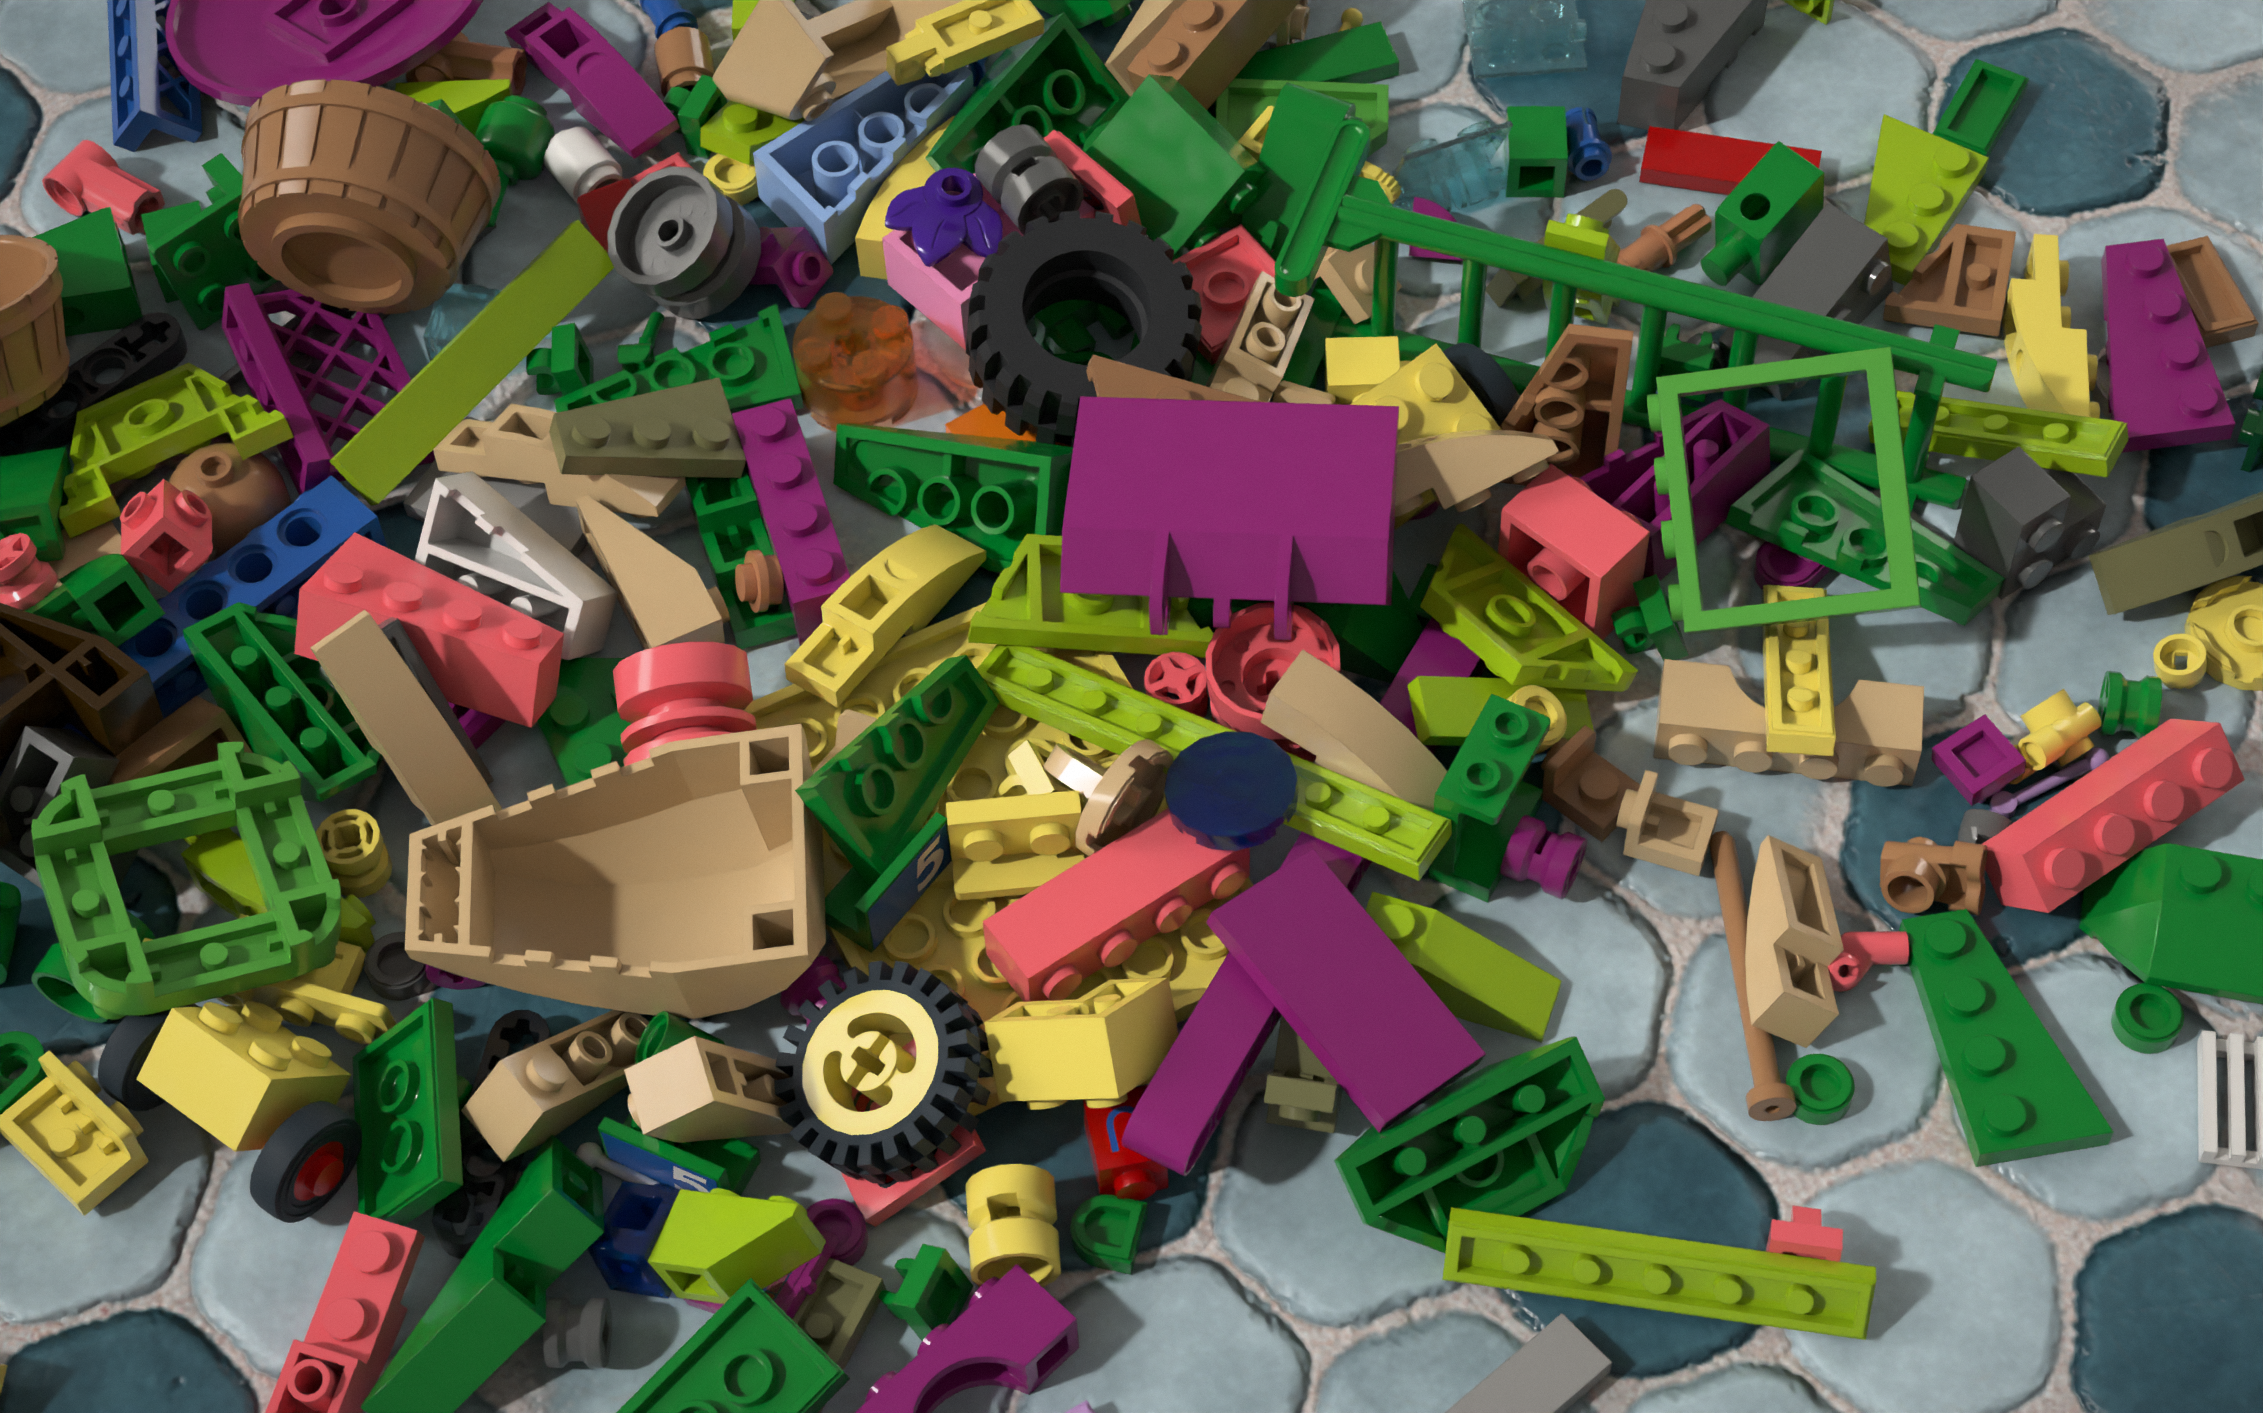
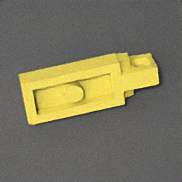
M964 0L917 19L916 28L904 36L905 40L886 47V71L897 86L922 79L926 73L930 77L940 76L942 73H949L1043 34L1045 19L1030 0Z

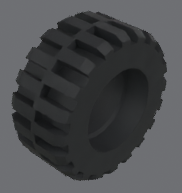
M1079 211L1060 212L1059 221L1049 223L1047 217L1043 216L1026 223V231L1023 236L1018 231L1009 233L998 242L997 254L987 255L980 266L978 282L972 286L966 335V354L970 356L968 370L973 385L983 388L982 401L990 412L998 415L1004 411L1006 413L1005 426L1017 435L1023 436L1025 431L1028 430L1036 434V442L1054 445L1055 442L1070 444L1073 447L1080 396L1097 397L1093 381L1089 382L1087 365L1070 363L1048 353L1035 341L1026 326L1035 314L1057 302L1087 300L1113 309L1129 322L1140 341L1131 352L1115 361L1191 382L1202 325L1199 323L1202 313L1200 295L1191 289L1193 276L1186 264L1181 261L1173 264L1174 249L1162 238L1158 237L1154 242L1146 238V227L1129 220L1127 226H1123L1113 222V214L1097 211L1095 219L1080 218Z

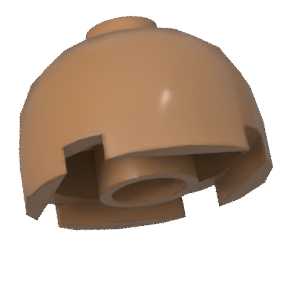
M215 443L197 449L180 462L169 480V483L181 492L189 490L199 496L212 514L213 549L212 554H210L205 563L215 561L245 539L254 528L264 525L292 504L283 476L276 465L261 452L242 460L234 443Z

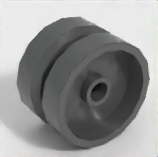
M669 166L646 175L631 187L614 211L607 233L608 256L617 273L645 292L647 296L663 308L680 318L700 319L721 312L743 293L755 275L761 255L760 230L751 213L735 200L725 195L723 190L707 177L691 167Z

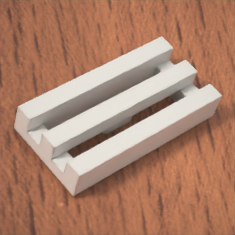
M2202 1030L2197 1041L2199 1162L2263 1170V1037L2257 1036L2255 1043L2244 1042V1035L2233 1033L2229 1034L2227 1040L2216 1039L2215 1031ZM2216 1057L2227 1058L2229 1148L2218 1147ZM2244 1060L2252 1061L2254 1151L2246 1150Z

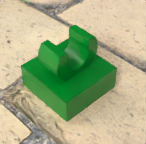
M701 75L692 92L682 87H671L662 102L669 110L674 111L673 115L680 126L674 132L683 135L687 154L708 159L712 151L701 147V127L724 107L728 101L713 82V77Z
M575 323L552 327V349L536 348L526 356V372L528 376L537 375L536 391L539 395H552L561 391L564 396L593 383L594 359Z
M1673 323L1668 328L1666 337L1664 336L1658 377L1712 370L1715 349L1711 348V332L1704 331L1701 336V342L1696 345L1680 341L1681 325ZM1707 394L1685 396V398L1704 402Z
M1657 574L1634 582L1633 586L1640 606L1625 607L1611 615L1619 639L1622 638L1627 654L1642 652L1655 644L1663 661L1664 659L1677 660L1688 656L1689 654L1679 624L1672 621L1669 598Z
M922 1244L915 1259L902 1258L897 1260L894 1267L904 1281L897 1293L882 1290L878 1298L894 1317L905 1319L919 1339L923 1341L940 1324L947 1323L950 1326L958 1318L973 1288V1284L945 1248Z

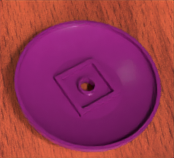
M171 0L165 23L166 40L177 67L192 85L216 99L231 104L251 107L259 98L262 99V95L272 89L286 84L290 86L291 83L299 81L345 80L370 84L372 87L389 82L417 67L446 46L468 24L484 0Z

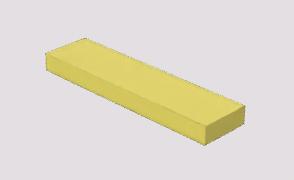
M1763 585L1761 604L1826 597L1827 590L1824 588ZM1829 619L1762 626L1766 751L1833 756L1836 734Z

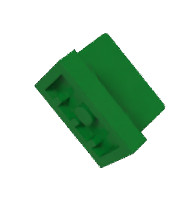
M222 153L202 165L213 185L211 189L206 191L212 205L160 237L149 246V251L191 321L199 330L206 329L223 317L225 287L249 283L254 296L279 281L266 273L257 264V260H253L243 244L238 223L243 176Z

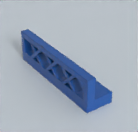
M107 0L113 145L131 152H135L153 128L195 143L202 134L200 90L192 85L180 72L170 53L166 40V31L156 21V18L159 16H163L166 19L171 0ZM165 56L180 72V77L174 79L158 62V58ZM167 96L182 113L183 118L161 110L160 98Z

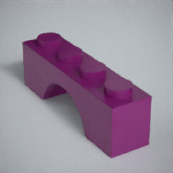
M790 398L732 413V417L746 458L745 468L756 495L773 552L778 557L782 569L784 591L793 614L796 635L801 646L823 622L821 606L850 578V574Z
M1016 1264L1001 1279L992 1277L984 1282L973 1294L969 1302V1308L950 1326L947 1323H943L934 1328L921 1342L917 1356L900 1372L890 1371L879 1378L867 1393L866 1403L855 1413H932L942 1402L954 1394L978 1386L1008 1387L1030 1395L1079 1349L1077 1318Z

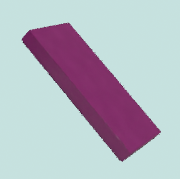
M1313 848L1212 911L1206 922L1379 1133L1476 1067L1486 1055L1473 1037Z

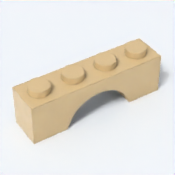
M1664 659L1658 696L1653 758L1672 760L1681 765L1704 763L1732 766L1746 772L1769 770L1796 773L1818 780L1831 777L1861 780L1882 787L1894 786L1896 784L1912 786L1922 752L1924 686L1858 680L1847 698L1834 707L1836 740L1833 756L1767 752L1765 708L1754 702L1741 690L1729 666Z

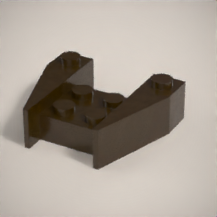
M0 603V760L14 750L25 726L43 727L57 715L67 720L114 758L163 719L149 672L107 639ZM0 808L1 849L13 838Z

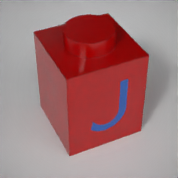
M1148 1085L1135 1087L1127 1093L1128 1099L1125 1102L1111 1107L1090 1108L1087 1107L1086 1099H1083L1085 1131L1100 1195H1113L1117 1199L1127 1198L1139 1201L1150 1197L1157 1190L1168 1188L1167 1167L1122 1146V1138L1127 1123Z

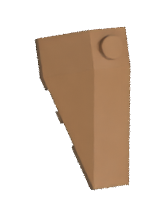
M1569 324L1500 428L1502 430L1543 434L1554 440L1559 452L1546 458L1548 465L1553 464L1567 475L1571 474L1573 477L1580 478L1604 466V456L1618 450L1634 331ZM1538 475L1520 483H1514L1510 476L1499 483L1527 486Z

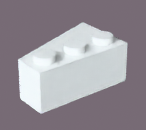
M473 471L435 478L415 562L564 633L561 658L565 660H571L603 650L618 591Z

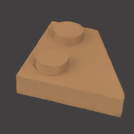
M1956 224L1942 238L1939 249L1932 254L1926 255L1913 269V276L1910 282L1898 294L1892 291L1886 297L1883 320L1934 327L1936 323L1960 329L1963 332L1999 337L2016 232Z

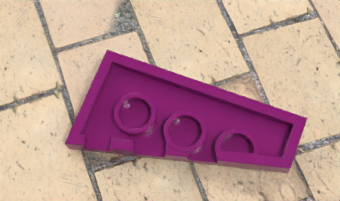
M2164 238L2105 246L2101 260L2104 320L2107 322L2108 337L2105 345L2106 365H2109L2110 377L2108 412L2111 413L2112 420L2127 423L2128 442L2122 453L2230 439L2235 427V421Z

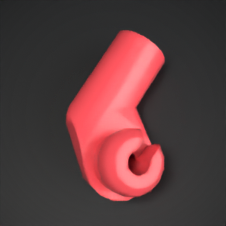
M1860 931L1842 934L1841 940L1844 950L1828 966L1833 991L1844 992L1851 990L1861 981L1873 965H1906L1909 957L1907 932Z

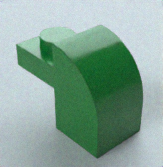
M109 554L99 557L71 571L59 579L63 584L62 586L51 592L34 606L25 610L26 612L103 637L116 647L166 614L121 554Z

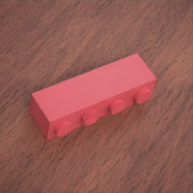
M2170 718L2002 830L1999 834L1981 844L1987 845L1985 870L2001 905L2044 913L2051 912L2243 782L2245 779L2221 724L2217 722Z
M1202 787L983 921L986 955L1023 1002L1063 1000L1079 987L1082 980L1105 966L1111 968L1123 963L1134 953L1138 945L1159 932L1169 933L1176 930L1187 921L1193 911L1212 899H1224L1235 893L1243 885L1246 878L1250 876V842Z

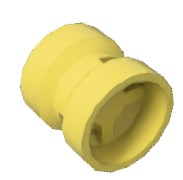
M344 809L331 814L321 822L316 835L332 878H338L341 895L348 896L353 894L357 898H363L376 893L384 887L391 876L392 862L383 843L384 840L377 821L367 812L358 809Z

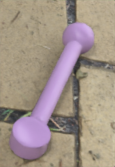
M2091 748L2086 752L2083 760L2013 794L2007 791H2000L1991 798L1990 811L2010 819L2014 816L2018 805L2079 775L2094 770L2110 759L2109 754L2103 748Z

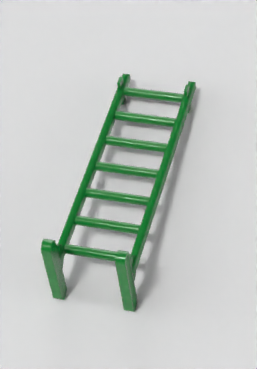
M1355 119L1341 121L1335 126L1276 260L1275 287L1285 296H1302L1310 290L1328 247L1351 252L1374 242L1372 312L1368 319L1354 325L1320 276L1310 296L1314 298V302L1281 381L1284 380L1315 389L1325 366L1326 338L1398 336L1400 361H1412L1435 344L1439 346L1442 352L1455 345L1395 329L1399 243L1463 259L1457 344L1469 343L1481 349L1488 265L1553 282L1545 359L1567 326L1574 322L1577 288L1642 304L1643 311L1632 390L1626 389L1622 422L1648 429L1651 428L1648 416L1647 395L1656 394V377L1659 376L1668 311L1735 328L1728 368L1754 365L1759 334L1827 351L1826 355L1891 347L1894 369L1919 375L1914 390L1916 396L1903 447L1910 513H1912L1916 499L1955 509L1960 506L1967 481L1966 477L1926 466L1930 454L1928 450L1945 382L1988 392L1991 388L1998 363L1996 358L1955 348L1960 329L1935 323L1930 341H1925L1393 207L1378 181L1359 176L1369 154L1370 130L1368 126L1362 121ZM1487 353L1508 375L1518 395H1522L1540 368L1537 365ZM1848 375L1821 379L1810 436L1770 426L1771 461L1783 463L1799 448H1802L1855 483L1880 489L1876 453L1834 443ZM1750 388L1724 391L1723 401L1746 412ZM1681 403L1682 417L1700 408Z

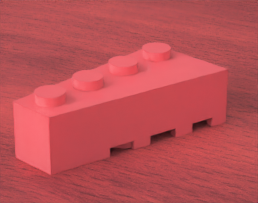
M354 533L299 589L294 654L318 661L310 647L365 610L370 613L377 625L390 617L399 619L447 702L532 728L556 698L564 633L362 535Z

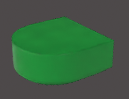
M1099 1195L1084 1201L1076 1209L1071 1220L1072 1245L1076 1254L1085 1263L1093 1267L1131 1275L1148 1215L1147 1203L1127 1198L1117 1199L1113 1195Z

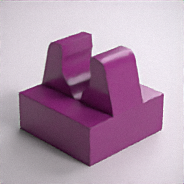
M1986 714L1932 747L1931 760L1971 806L1978 802L1980 804L1992 798L1993 795L2004 790L2009 782L2025 773L2026 759Z

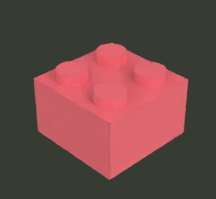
M1550 464L1545 471L1534 478L1502 508L1498 553L1601 640H1604L1615 629L1611 618L1614 612L1625 607L1639 606L1633 583L1643 579L1650 531L1645 529L1640 521L1631 513L1619 511L1596 495L1583 480L1577 477H1570L1553 464Z

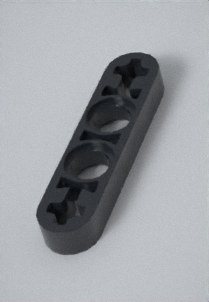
M161 312L146 314L68 367V378L55 395L47 401L45 400L42 405L0 427V457L64 447L73 439L77 412L175 368L185 358L187 353V342L176 318L168 313ZM156 339L158 342H161L162 344L159 345L157 342H154L153 340ZM131 355H134L137 363H134ZM117 367L125 370L124 375L113 383L101 384L95 381L97 376L108 368ZM71 401L77 403L75 410L65 417L52 418L47 416L48 411L60 402ZM38 422L42 431H38L33 423ZM13 440L15 443L19 445L13 447L11 444H8V442Z
M514 1010L504 1014L495 1022L490 1031L469 1100L498 1062L513 1054L510 1043L518 1044L522 1040L523 1035L531 1034L534 1044H525L522 1048L524 1050L552 1037L547 1022L542 1016L530 1010ZM465 1115L460 1125L463 1186L435 1204L432 1224L441 1247L450 1256L458 1259L465 1257L514 1187L524 1155L522 1153L502 1162L500 1168L493 1174L487 1176L470 1174L467 1171V1164L470 1158L477 1152L484 1149H492V1147ZM467 1193L476 1196L474 1212L479 1225H469L464 1235H457L452 1222L462 1223L465 1221L471 1205Z

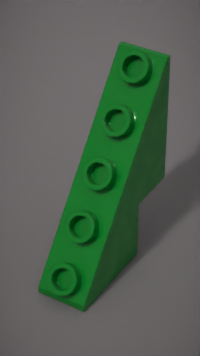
M551 1135L541 1146L363 1401L361 1409L367 1413H453L546 1322V1289L604 1233L602 1176L556 1137Z

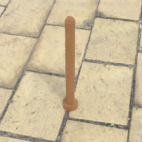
M1718 831L1712 835L1709 847L1754 1088L1746 1094L1748 1114L1751 1118L1758 1121L1780 1120L1791 1115L1796 1109L1794 1091L1791 1086L1781 1083L1772 1034L1751 1026L1746 992L1745 965L1748 905L1735 839L1727 831Z

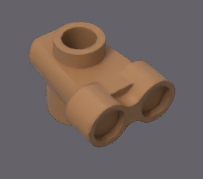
M1924 837L1911 838L1907 842L1886 841L1880 861V887L1884 899L1893 908L1905 913L1923 912L1932 905L1933 901L1949 904L1948 910L1950 911L1967 909L1970 914L1980 915L1986 890L1984 874L1987 861V845L1956 840L1953 846H1941Z

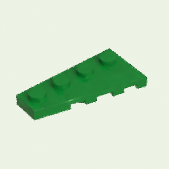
M777 304L759 311V320L736 330L732 324H728L710 332V341L683 353H680L677 347L654 356L655 362L646 369L634 374L629 373L627 370H622L554 400L556 412L558 413L720 377L731 415L735 412L790 398L795 410L802 409L804 406Z
M1799 448L1730 506L1726 524L1879 590L1891 589L1881 499L1802 448ZM1911 518L1921 608L1963 626L1967 625L1999 595L2005 578Z

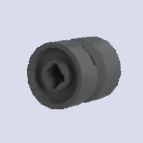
M1025 124L1011 126L990 139L978 154L975 163V176L996 202L1001 204V208L1023 235H1025L1026 223L1044 216L1051 223L1059 221L1060 212L1079 210L1084 198L1083 186L1063 161L1057 158L1056 153L1034 127Z

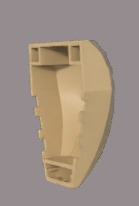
M802 724L672 741L649 749L650 757L621 768L618 762L615 761L590 770L592 778L559 790H555L553 784H549L527 792L529 800L499 811H496L494 806L490 805L409 834L405 931L406 953L412 960L457 976L515 991L580 1005L648 1015H657L665 1011L676 1017L697 1019L744 1009L786 990L814 962L826 943L823 828L795 791L813 775L806 735Z

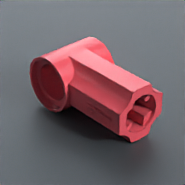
M82 140L42 180L47 194L60 208L69 214L81 216L85 211L93 213L97 210L111 207L118 228L131 235L136 233H143L145 235L141 214L161 210L165 205L161 190L121 170L106 150L90 140Z

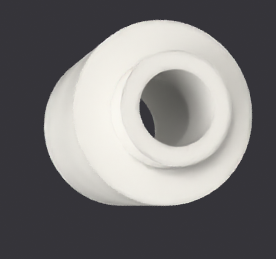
M574 127L560 131L548 144L544 155L545 167L576 203L579 196L624 179L622 177V168L596 137L584 127Z

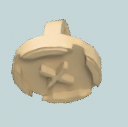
M1148 738L1134 743L1106 769L1074 749L1059 743L1056 744L1043 767L1058 780L1074 790H1079L1081 795L1088 798L1075 833L1076 847L1087 856H1090L1153 818L1169 788L1170 776L1163 772V768L1166 767L1168 769L1173 766V756L1166 749Z

